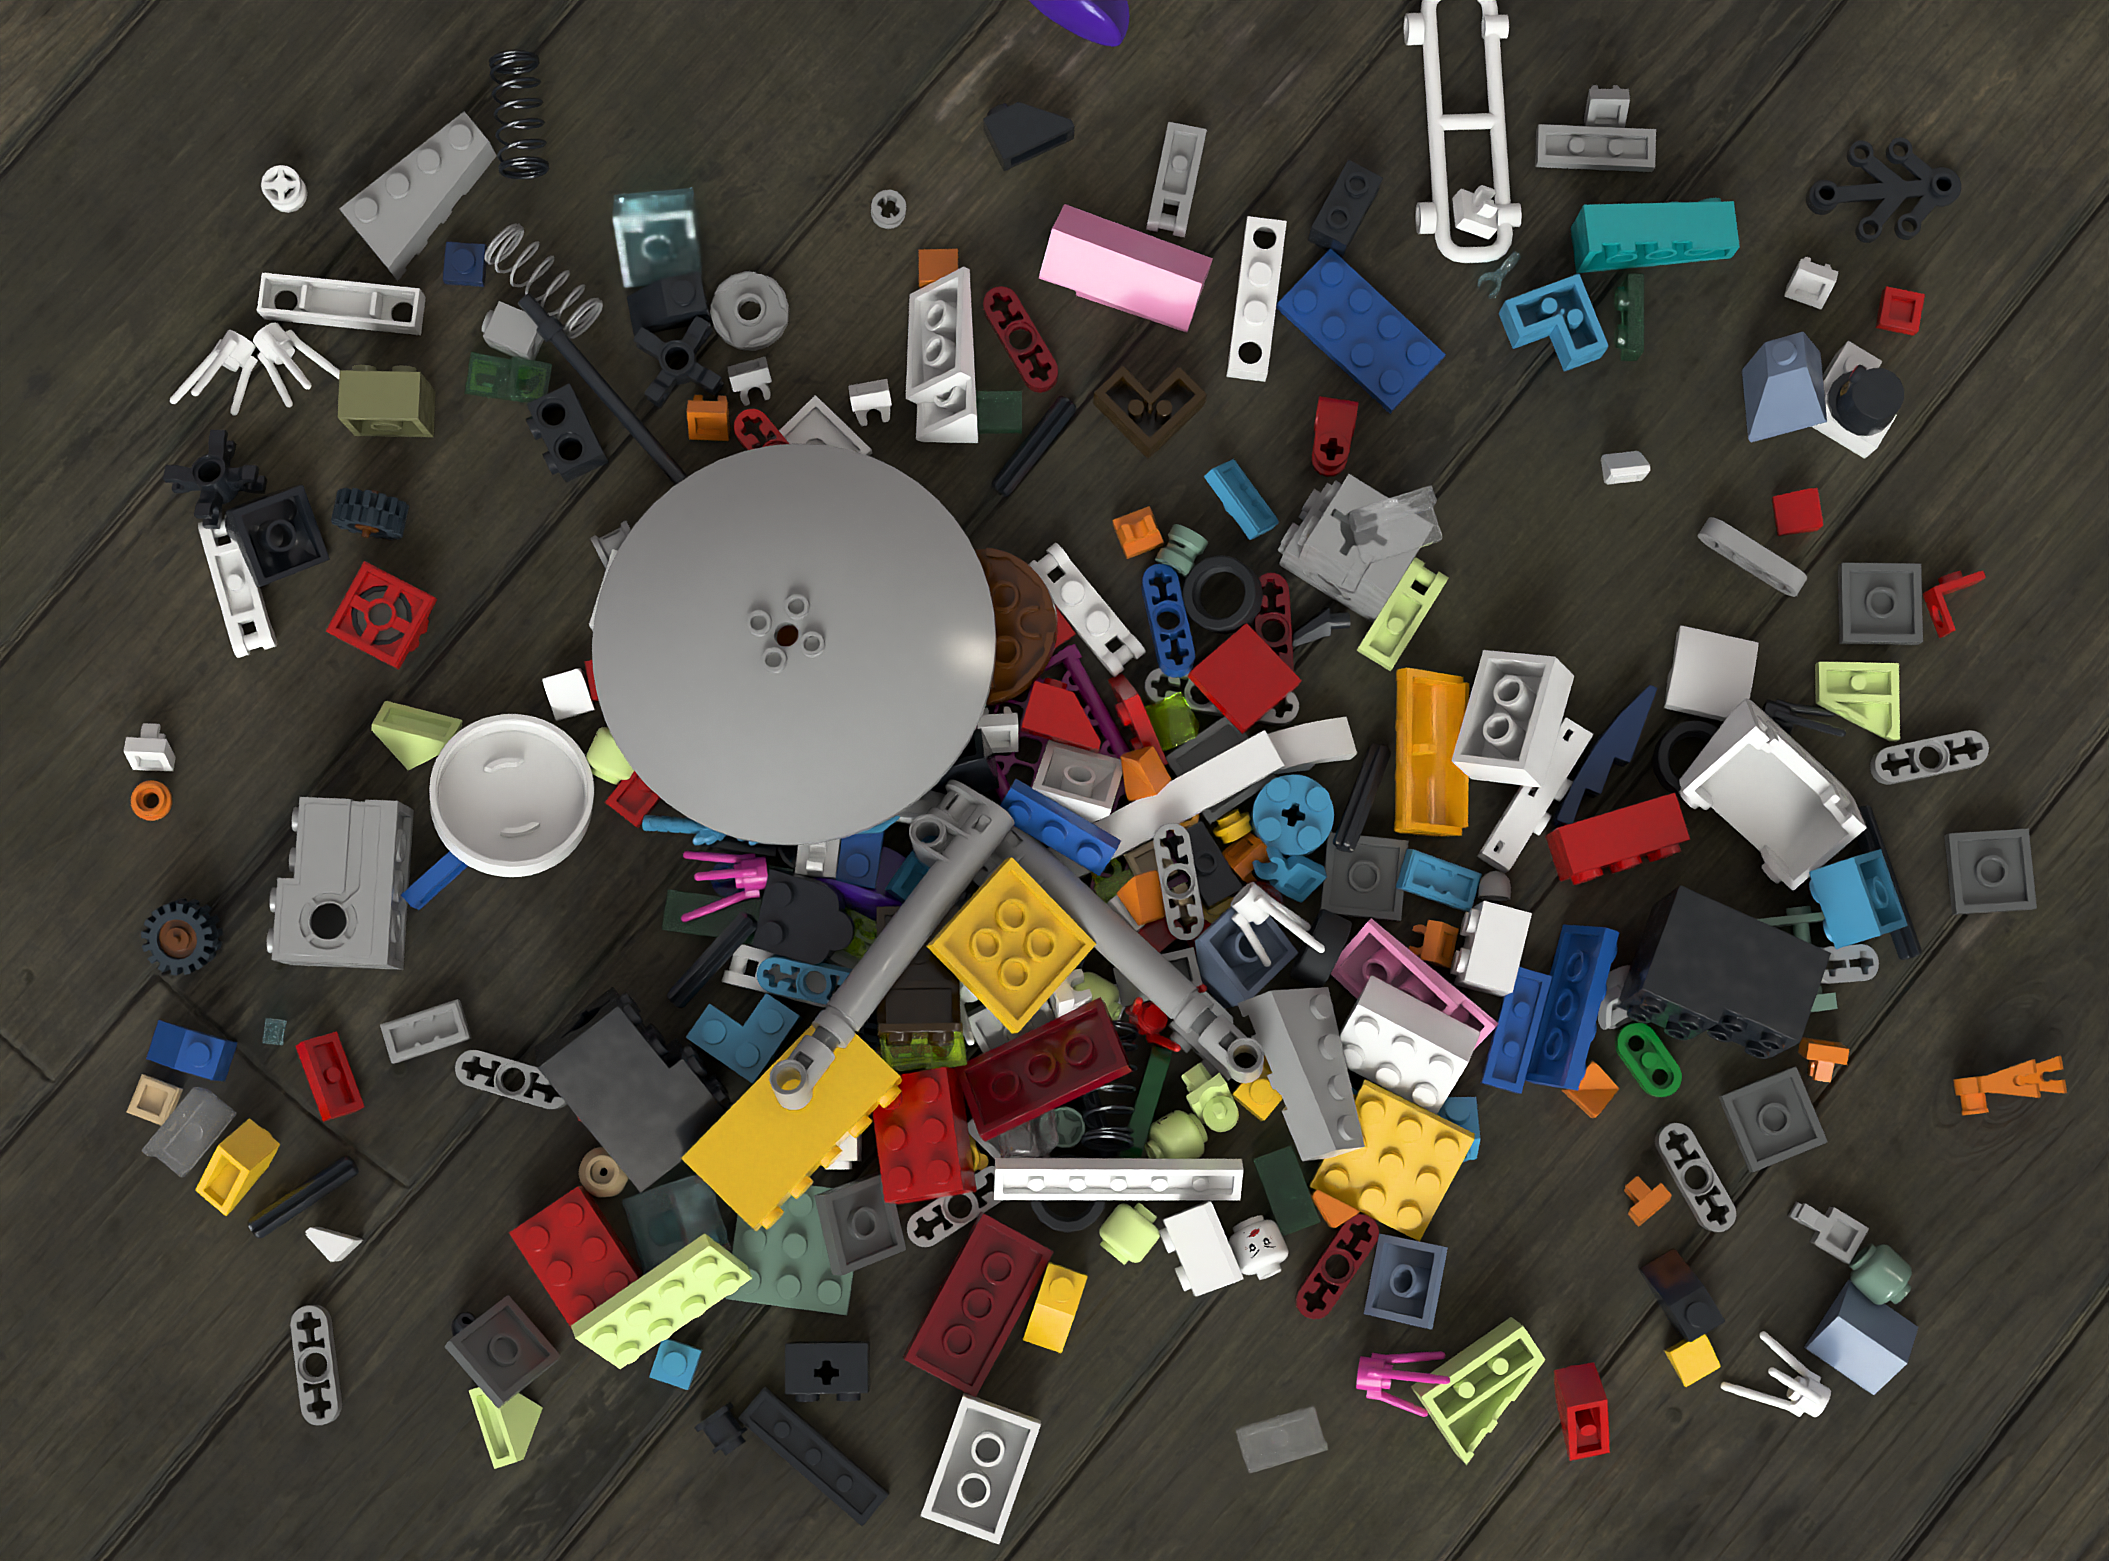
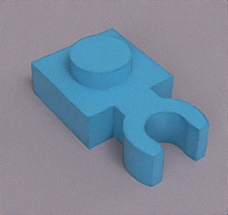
M1274 846L1266 848L1271 862L1261 863L1258 860L1252 862L1255 873L1259 878L1269 880L1272 889L1300 903L1327 878L1324 866L1302 855H1292L1285 859L1281 851Z

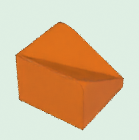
M1153 746L1123 753L1120 756L1128 801L1157 795L1172 780Z
M1591 1060L1586 1063V1073L1580 1081L1578 1091L1564 1088L1562 1091L1589 1117L1596 1118L1617 1093L1619 1087L1597 1063Z

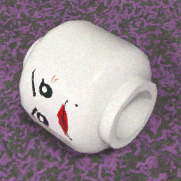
M1259 1215L1233 1227L1234 1234L1229 1239V1245L1241 1273L1245 1275L1257 1274L1259 1280H1262L1281 1271L1279 1264L1287 1258L1289 1251L1276 1222L1264 1220L1263 1216Z

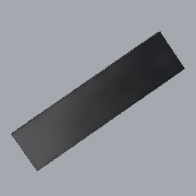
M766 1386L739 1416L738 1420L862 1527L890 1494Z

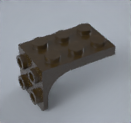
M901 906L876 907V938ZM953 906L877 1006V1040H886V1046H911L912 1039H927V1046H952L954 1039H960L963 1033L960 1013V980L927 947L959 911V906Z

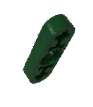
M1156 1044L1152 1046L1133 1107L1135 1112L1131 1113L1127 1126L1134 1130V1133L1130 1135L1134 1138V1146L1128 1150L1120 1151L1119 1157L1141 1158L1173 1050Z

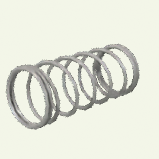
M511 224L492 240L485 251L484 260L489 265L495 264L497 273L511 272L510 284L512 287L526 286L525 295H527L531 283L542 276L553 264L554 256L547 257L536 268L528 281L522 284H515L513 276L516 268L533 256L539 247V241L530 244L519 256L513 267L500 270L498 263L514 251L524 234L523 226ZM509 235V237L500 247L497 255L491 258L497 246ZM533 248V250L523 259V257L530 251V249ZM565 270L559 274L548 287L545 294L535 298L536 301L542 300V307L546 298L566 281L570 271ZM581 284L576 287L559 309L548 313L549 316L557 314L556 318L559 320L563 310L569 307L583 293L585 285ZM591 298L571 315L563 329V332L569 339L581 335L593 324L602 311V300ZM591 308V310H589L582 318H580L588 309ZM581 322H583V323H582L580 326H578L575 330L571 331V329H572L573 327H575V326H577L578 324H580Z

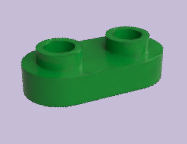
M1632 1023L1619 1030L1615 1038L1616 1052L1641 1088L1653 1097H1667L1675 1093L1682 1081L1680 1067L1653 1029L1643 1023ZM1632 1036H1636L1641 1040V1048L1638 1051L1631 1050L1628 1045V1041ZM1656 1069L1661 1070L1665 1075V1080L1661 1085L1654 1083L1652 1080V1074Z

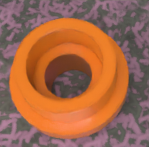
M149 780L140 783L131 795V807L134 813L148 821L163 818L168 814L172 806L170 790L166 785L158 781ZM152 794H156L159 802L156 807L149 808L147 806V798Z

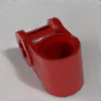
M1319 396L1314 424L1315 438L1312 465L1320 475L1334 477L1345 469L1350 452L1351 438L1354 435L1358 410L1357 401ZM1327 449L1335 450L1334 460L1326 459Z

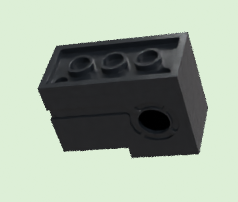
M1680 885L1653 905L1616 1007L1627 1011V1016L1637 1022L1646 1024L1652 1022L1665 1028L1664 1032L1675 1039L1691 1040L1708 1030L1707 1034L1711 1038L1722 1042L1733 1041L1745 1047V1052L1751 1056L1761 1059L1772 1058L1801 1042L1831 953Z
M611 987L572 1017V1021L563 1028L559 1027L534 1047L537 1068L637 1189L642 1192L682 1161L681 1158L729 1110L733 1103L727 1096L729 1094L728 1090L715 1074L710 1078L707 1077L708 1073L702 1065L704 1061L691 1044L683 1047L675 1038L665 1046L666 1041L652 1023L648 1026L642 1023L644 1020L639 1014L641 1010L627 992L620 996L615 988Z

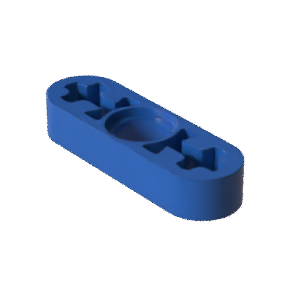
M1155 564L1150 566L1143 575L1141 586L1159 668L1169 677L1180 678L1187 675L1193 667L1195 659L1194 645L1177 573L1168 565ZM1155 577H1161L1163 583H1168L1165 589L1166 600L1160 603L1158 587L1153 585ZM1163 612H1172L1177 615L1180 623L1174 629H1163L1157 623V617ZM1177 639L1178 654L1185 656L1181 665H1175L1173 659H1167L1171 654L1172 647L1170 641Z

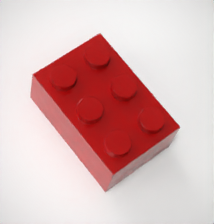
M1675 793L1558 827L1546 835L1560 882L1571 879L1573 885L1596 879V877L1604 875L1602 869L1610 867L1612 874L1633 868L1642 863L1641 857L1647 855L1650 862L1673 856V854L1681 852L1680 844L1690 840Z
M941 1067L900 1075L902 1082L898 1085L902 1090L900 1094L886 1108L879 1104L873 1111L885 1203L905 1204L976 1192L964 1095L956 1070L949 1067Z
M577 1186L509 1232L570 1327L643 1276L641 1270L595 1200L583 1186Z

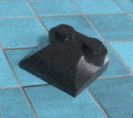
M303 484L271 492L225 511L226 532L233 541L237 542L256 587L264 586L330 560Z

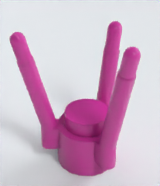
M685 851L683 856L686 859L738 863L734 864V869L695 873V880L735 878L736 888H745V890L683 914L681 920L687 922L740 901L759 898L760 890L765 889L768 878L766 857H755V853L738 855Z
M1441 1351L1388 1355L1372 1353L1371 1358L1360 1356L1356 1388L1367 1390L1366 1398L1381 1400L1408 1412L1426 1417L1428 1415L1426 1409L1386 1393L1382 1389L1390 1390L1392 1379L1449 1384L1450 1378L1448 1376L1393 1370V1365H1391L1392 1363L1442 1360L1445 1358V1353Z

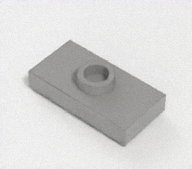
M458 999L380 1024L392 1064L472 1038L461 1002Z

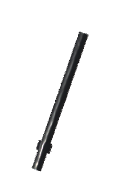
M530 293L525 295L518 304L538 326L536 331L546 343L549 341L553 343L674 485L684 480L688 475L562 331L565 327L556 316L552 315L550 317Z

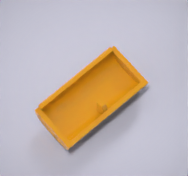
M1413 668L1398 669L1396 671L1394 831L1423 836H1462V828L1468 827L1469 776L1451 760L1469 702V683L1463 682V677Z

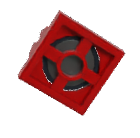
M364 561L326 632L399 670L409 651L412 652L419 646L420 635L426 633L429 622L427 618L437 599Z

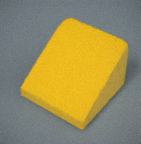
M1706 1334L1691 1343L1682 1340L1664 1350L1685 1387L1721 1367Z

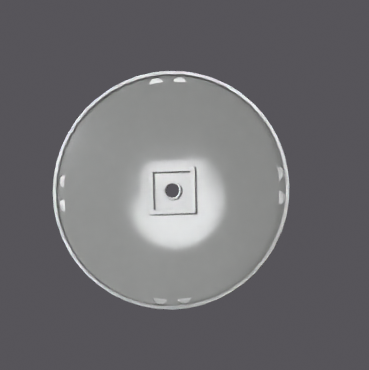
M785 444L761 447L720 459L694 472L673 486L639 519L621 544L607 572L594 618L592 658L597 696L606 724L615 743L632 769L660 798L691 820L714 831L738 839L763 844L804 845L842 839L869 830L895 817L917 802L940 781L965 749L981 719L990 693L997 643L995 612L984 570L968 537L940 501L918 482L882 461L848 449L816 444ZM784 626H794L798 629L797 641L787 647L779 645L777 642L779 630Z

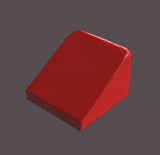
M1817 487L1772 497L1778 536L1814 532L1823 526Z

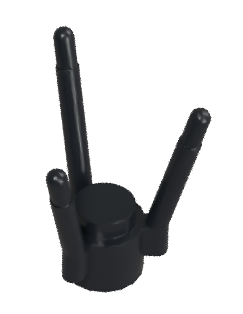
M1767 699L1762 708V711L1787 734L1791 733L1795 724L1840 737L1846 735L1844 729L1797 716V713L1834 717L1836 715L1825 708L1789 703L1780 699H1776V701ZM1820 763L1825 769H1827V770L1835 777V773H1834L1833 771H1831L1830 769H1828L1827 767H1825L1822 763Z

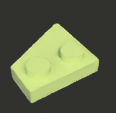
M1818 662L1815 664L1816 704L1888 741L1896 742L1900 740L1899 663Z

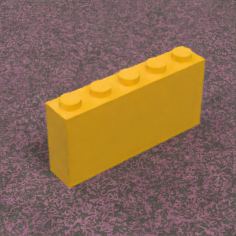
M811 1025L681 1158L756 1232L761 1226L768 1230L783 1215L784 1211L780 1207L791 1195L795 1199L803 1195L813 1184L814 1181L810 1176L817 1168L822 1165L827 1169L842 1154L843 1150L839 1146L851 1134L856 1139L871 1124L872 1120L868 1116L880 1104L883 1108H886L902 1091L898 1087L902 1082L901 1076L856 1033L846 1048L837 1047L833 1052L835 1059L813 1087V1096L810 1102L801 1109L788 1110L783 1108L777 1101L769 1081L770 1072L778 1062L790 1056L805 1035L812 1036L816 1029ZM797 1079L789 1080L783 1085L782 1089H795L801 1081Z

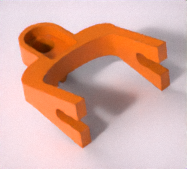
M2057 1056L2037 1064L2035 1059L1990 1075L1953 1079L1956 1096L1960 1095L1962 1115L1989 1112L1985 1096L1987 1092L2035 1098L2041 1097L2040 1091L2067 1093L2065 1080L2052 1079L2045 1081L2043 1079L2044 1072L2063 1069L2062 1056Z

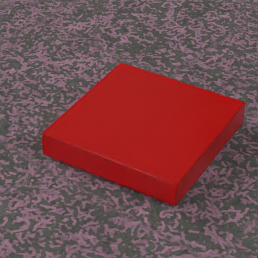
M1247 623L1191 670L1187 676L1242 735L1299 686L1302 681Z

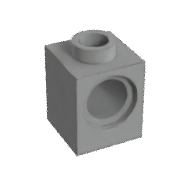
M500 301L495 311L490 310L483 321V338L489 347L532 365L544 341L536 331L538 326L525 311Z

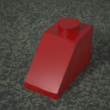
M1045 678L1043 683L1035 681L1021 725V732L1098 753L1101 741L1074 692L1066 690L1068 685L1051 678Z
M1594 1362L1571 1365L1554 1370L1555 1398L1569 1460L1610 1453L1608 1399Z

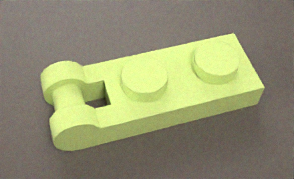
M1416 557L1357 649L1358 652L1389 671L1393 669L1449 577L1441 572H1438L1436 575L1423 567L1425 563ZM1414 580L1428 587L1424 596L1410 588Z

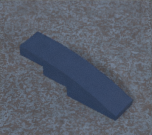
M1649 685L1612 720L1590 748L1572 777L1571 786L1559 803L1551 821L1552 825L1562 827L1572 824L1583 794L1595 798L1602 793L1612 763L1621 767L1630 763L1657 691L1656 687Z

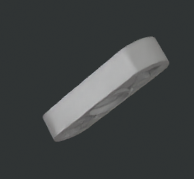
M1709 517L1698 534V538L1708 547L1786 595L1797 596L1807 580V576L1800 569L1719 519Z
M1968 730L1891 746L1880 750L1872 757L1870 771L1878 782L1891 785L1968 769L1981 764L1987 758L1989 745L1981 733ZM1965 739L1969 745H1975L1977 748V752L1971 754V760L1968 754L1955 755L1950 758L1949 750L1965 745ZM1923 747H1932L1938 752L1940 760L1934 769L1926 768L1921 764L1919 753ZM1887 755H1889L1891 761L1904 760L1909 757L1910 765L1894 770V776L1891 775L1890 770L1883 771L1881 764L1887 761Z
M1168 823L1156 831L1153 840L1167 925L1171 934L1176 938L1191 940L1197 937L1204 927V915L1191 839L1188 831L1183 826L1176 823ZM1168 830H1174L1176 836H1183L1184 843L1178 845L1177 851L1179 858L1185 855L1188 856V864L1175 863L1164 868L1163 859H1171L1169 848L1162 847L1160 842L1161 839L1167 837ZM1178 869L1186 871L1191 878L1190 888L1181 894L1172 892L1167 885L1169 874ZM1194 895L1195 905L1187 904L1189 916L1197 917L1198 924L1191 926V933L1184 934L1182 927H1175L1174 920L1181 916L1180 907L1178 905L1171 908L1170 899L1183 900Z
M479 1050L466 1051L456 1061V1076L467 1086L546 1109H560L567 1104L562 1097H554L552 1103L547 1101L548 1094L533 1090V1098L527 1097L533 1086L534 1072L540 1074L536 1080L537 1083L551 1085L535 1066ZM476 1057L481 1058L480 1065L482 1067L495 1070V1061L500 1062L501 1065L494 1075V1087L488 1085L492 1077L477 1074L474 1080L470 1079L471 1072L465 1070L466 1063H473ZM511 1068L520 1069L525 1076L523 1087L515 1092L507 1090L503 1084V1076Z
M1670 1123L1664 1125L1656 1134V1149L1698 1223L1708 1231L1722 1232L1729 1229L1736 1219L1735 1206L1695 1135L1684 1124ZM1670 1131L1675 1135L1682 1134L1685 1140L1680 1143V1146L1685 1155H1690L1692 1152L1696 1155L1695 1159L1682 1162L1678 1168L1674 1161L1680 1160L1682 1157L1675 1148L1667 1149L1665 1144L1670 1140L1668 1135ZM1693 1165L1700 1166L1706 1173L1705 1184L1696 1190L1690 1188L1684 1178L1686 1170ZM1713 1187L1716 1190V1194L1709 1195V1198L1715 1206H1724L1725 1212L1721 1214L1723 1222L1720 1224L1716 1220L1708 1221L1706 1215L1711 1212V1209L1706 1200H1700L1699 1203L1695 1200V1196L1705 1195Z
M995 1166L986 1167L975 1174L977 1190L986 1185L987 1179L985 1176L988 1173L992 1172L994 1175ZM991 1191L982 1196L987 1201V1204L979 1208L978 1200L973 1192L964 1193L963 1195H966L971 1200L972 1210L968 1216L956 1218L948 1210V1202L953 1196L938 1198L911 1216L907 1224L908 1236L914 1244L920 1247L933 1246L978 1217L980 1212H986L1003 1200H994V1192ZM940 1204L944 1217L953 1226L945 1230L942 1222L932 1230L934 1234L932 1239L928 1240L925 1235L918 1238L914 1232L919 1227L917 1220L923 1217L924 1220L930 1221L938 1216L933 1211V1208Z
M308 1305L299 1308L293 1314L290 1323L300 1407L306 1421L313 1425H324L334 1421L342 1410L334 1334L329 1312L322 1306ZM308 1312H312V1317L315 1319L320 1318L321 1326L314 1329L315 1341L324 1339L325 1346L318 1345L304 1350L303 1342H311L312 1340L310 1330L302 1329L301 1323L308 1319ZM312 1353H320L327 1360V1369L320 1377L312 1376L306 1370V1360ZM329 1380L330 1387H323L321 1391L323 1400L331 1402V1409L325 1411V1417H321L320 1411L312 1410V1403L317 1402L319 1399L318 1388L309 1391L308 1383L318 1384Z

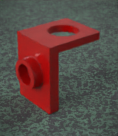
M1984 570L1964 577L1961 571L1938 578L1940 585L1923 593L1939 638L1945 637L1956 630L1943 595L1979 583L1986 578ZM1938 609H1939V611H1940V613H1941L1942 620H1941V618H1940V616H1939Z

